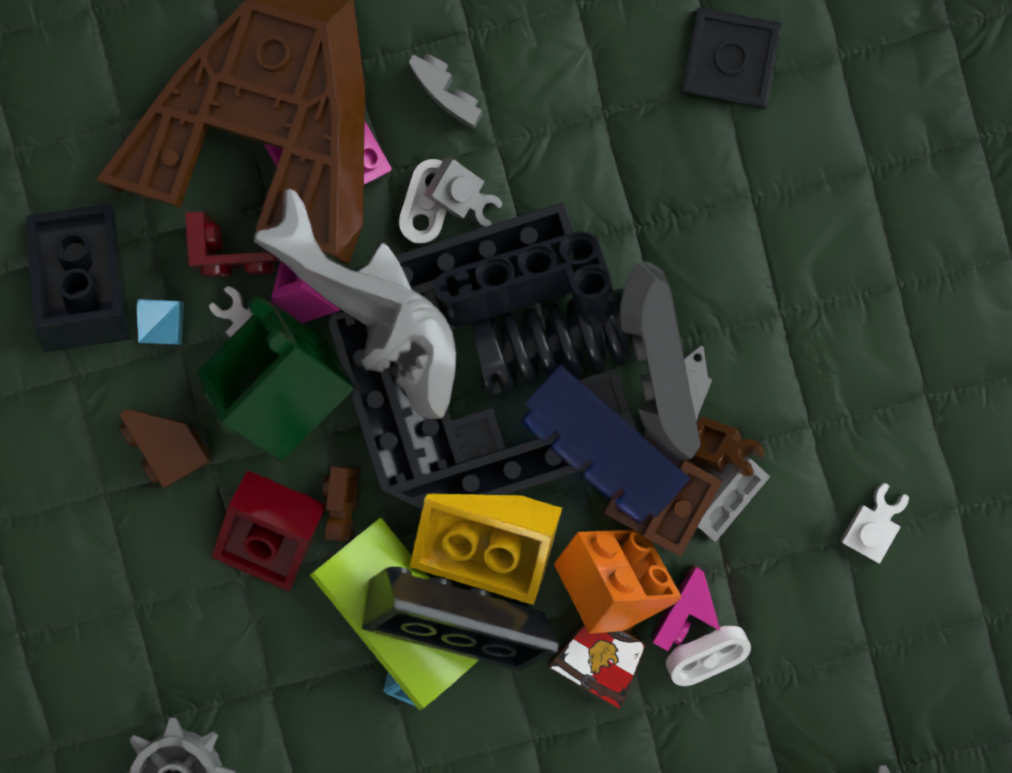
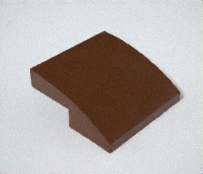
M643 436L641 440L643 451L632 456L604 507L603 513L681 557L723 481L688 460L681 462L673 460L652 440Z

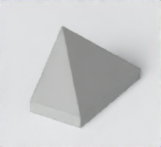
M748 456L744 457L743 460L751 463L754 470L752 476L739 474L734 465L727 463L722 473L702 465H697L723 481L698 525V528L715 542L770 478Z

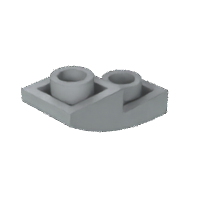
M425 54L423 59L412 55L409 61L410 67L425 91L447 113L475 130L482 117V110L476 107L478 100L458 89H455L453 95L447 92L452 82V75L446 72L448 68L446 63L429 54Z

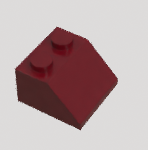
M247 470L228 505L212 558L290 592L316 534L326 504L276 483L270 478Z

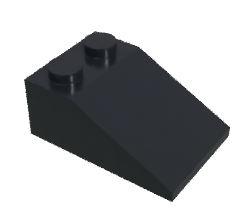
M106 204L26 216L34 328L44 351L49 352L131 340L128 304L113 205Z

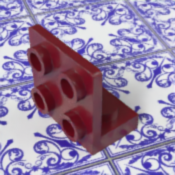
M204 212L185 213L188 263L190 267L201 270V275L207 278L232 276V268H244L245 273H249V275L275 273V266L280 264V259L271 252L216 255V251H222L223 249L221 225H216L214 218Z

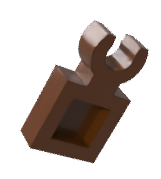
M701 416L697 422L701 446L688 461L721 473L727 463L734 465L739 474L752 476L754 470L751 463L743 459L751 454L763 457L765 453L761 444L753 439L741 440L742 437L737 428Z
M347 466L331 467L330 474H327L325 477L323 497L327 500L326 510H330L325 540L339 542L351 540L352 511H356L361 468Z

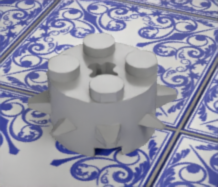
M169 718L165 733L159 735L151 742L135 735L130 739L138 756L132 764L130 771L126 773H172L169 770L173 772L178 770L181 773H235V771L222 766L219 755L213 748L218 737L214 731L201 737L194 732L182 729L177 718Z

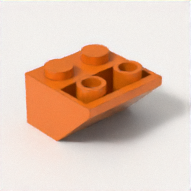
M635 530L577 532L554 563L589 634L624 631L676 604L682 598L652 541L643 537L641 533Z

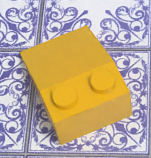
M427 494L410 568L534 605L546 571L562 508L521 495Z

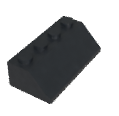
M397 566L385 568L369 580L362 623L363 630L521 671L558 651V641L545 612L530 608L529 603L515 599L503 601L492 598L490 592L482 589L463 590L452 587V583L443 578L423 579L412 576V571Z

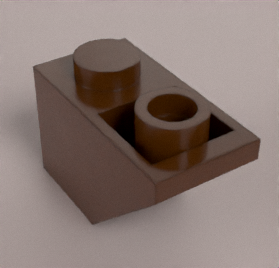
M126 409L119 413L124 422L119 425V428L131 447L138 445L146 458L145 461L141 462L143 469L154 484L160 482L163 488L169 487L214 460L192 423L136 409Z

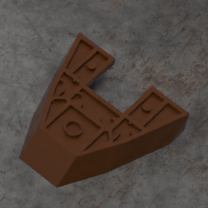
M245 0L176 71L96 180L119 193L124 190L181 208L208 127L281 148L283 151L256 231L271 229L282 221L284 191L292 189L297 193L305 206L314 240L323 254L333 256L339 262L349 265L363 226L365 84L354 0Z

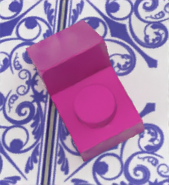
M694 564L691 565L678 588L682 598L676 604L666 609L650 637L654 644L669 651L673 643L679 646L688 633L691 623L686 621L689 614L720 630L705 574Z

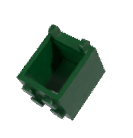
M255 296L248 301V308L253 315L197 371V374L205 388L202 391L204 397L214 406L217 412L215 420L219 426L230 435L239 433L245 437L247 442L257 452L261 454L269 452L283 461L355 388L324 337L271 300Z

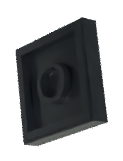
M698 7L681 94L765 109L768 102L782 23Z

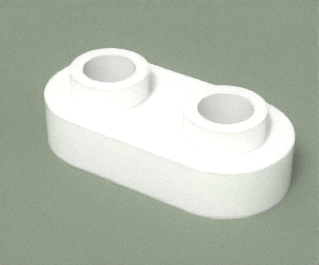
M438 159L423 161L416 167L399 217L401 232L406 239L415 244H427L435 240L442 230L447 211L424 195L428 188L426 186L427 177L436 174L443 162ZM419 215H424L429 219V226L424 231H418L413 227V221Z
M721 626L720 630L715 629L713 632L692 642L677 646L668 656L666 668L675 684L690 686L744 661L750 654L751 644L742 628L738 626Z

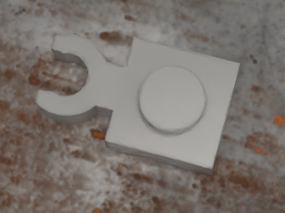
M444 158L424 193L426 197L453 216L464 218L467 214L473 224L483 227L492 224L483 216V207L486 204L495 208H501L502 202L497 196L479 193L485 181L451 158Z

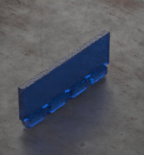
M561 364L555 368L525 402L530 410L521 419L520 423L542 442H545L556 430L560 435L551 444L550 449L575 471L581 468L589 459L592 464L586 469L582 477L607 499L613 497L622 488L624 492L617 499L615 505L637 525L650 513L656 518L690 480L689 476Z

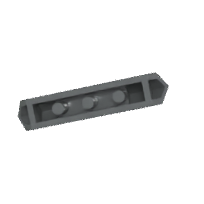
M637 262L623 292L620 316L622 331L636 334L632 336L638 362L645 361L648 373L640 375L644 397L647 402L638 410L642 423L653 442L670 458L681 462L691 459L701 446L671 290L663 270L649 262Z

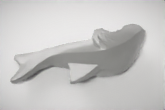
M285 190L282 221L276 227L258 231L255 234V242L288 265L300 279L329 302L370 328L364 359H360L366 371L375 370L382 372L384 368L389 367V361L396 362L403 368L398 370L396 382L404 389L412 409L427 419L443 418L450 401L456 364L453 335L445 317L429 300L411 290L400 263L390 248L383 243L377 247L368 265L359 271L348 270L326 258L314 240L303 202L294 190Z

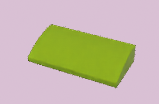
M380 517L310 574V576L420 711L457 681L479 660L362 629L369 580L385 568L397 566L412 571V576L423 579L430 578L426 572L410 568L412 555Z

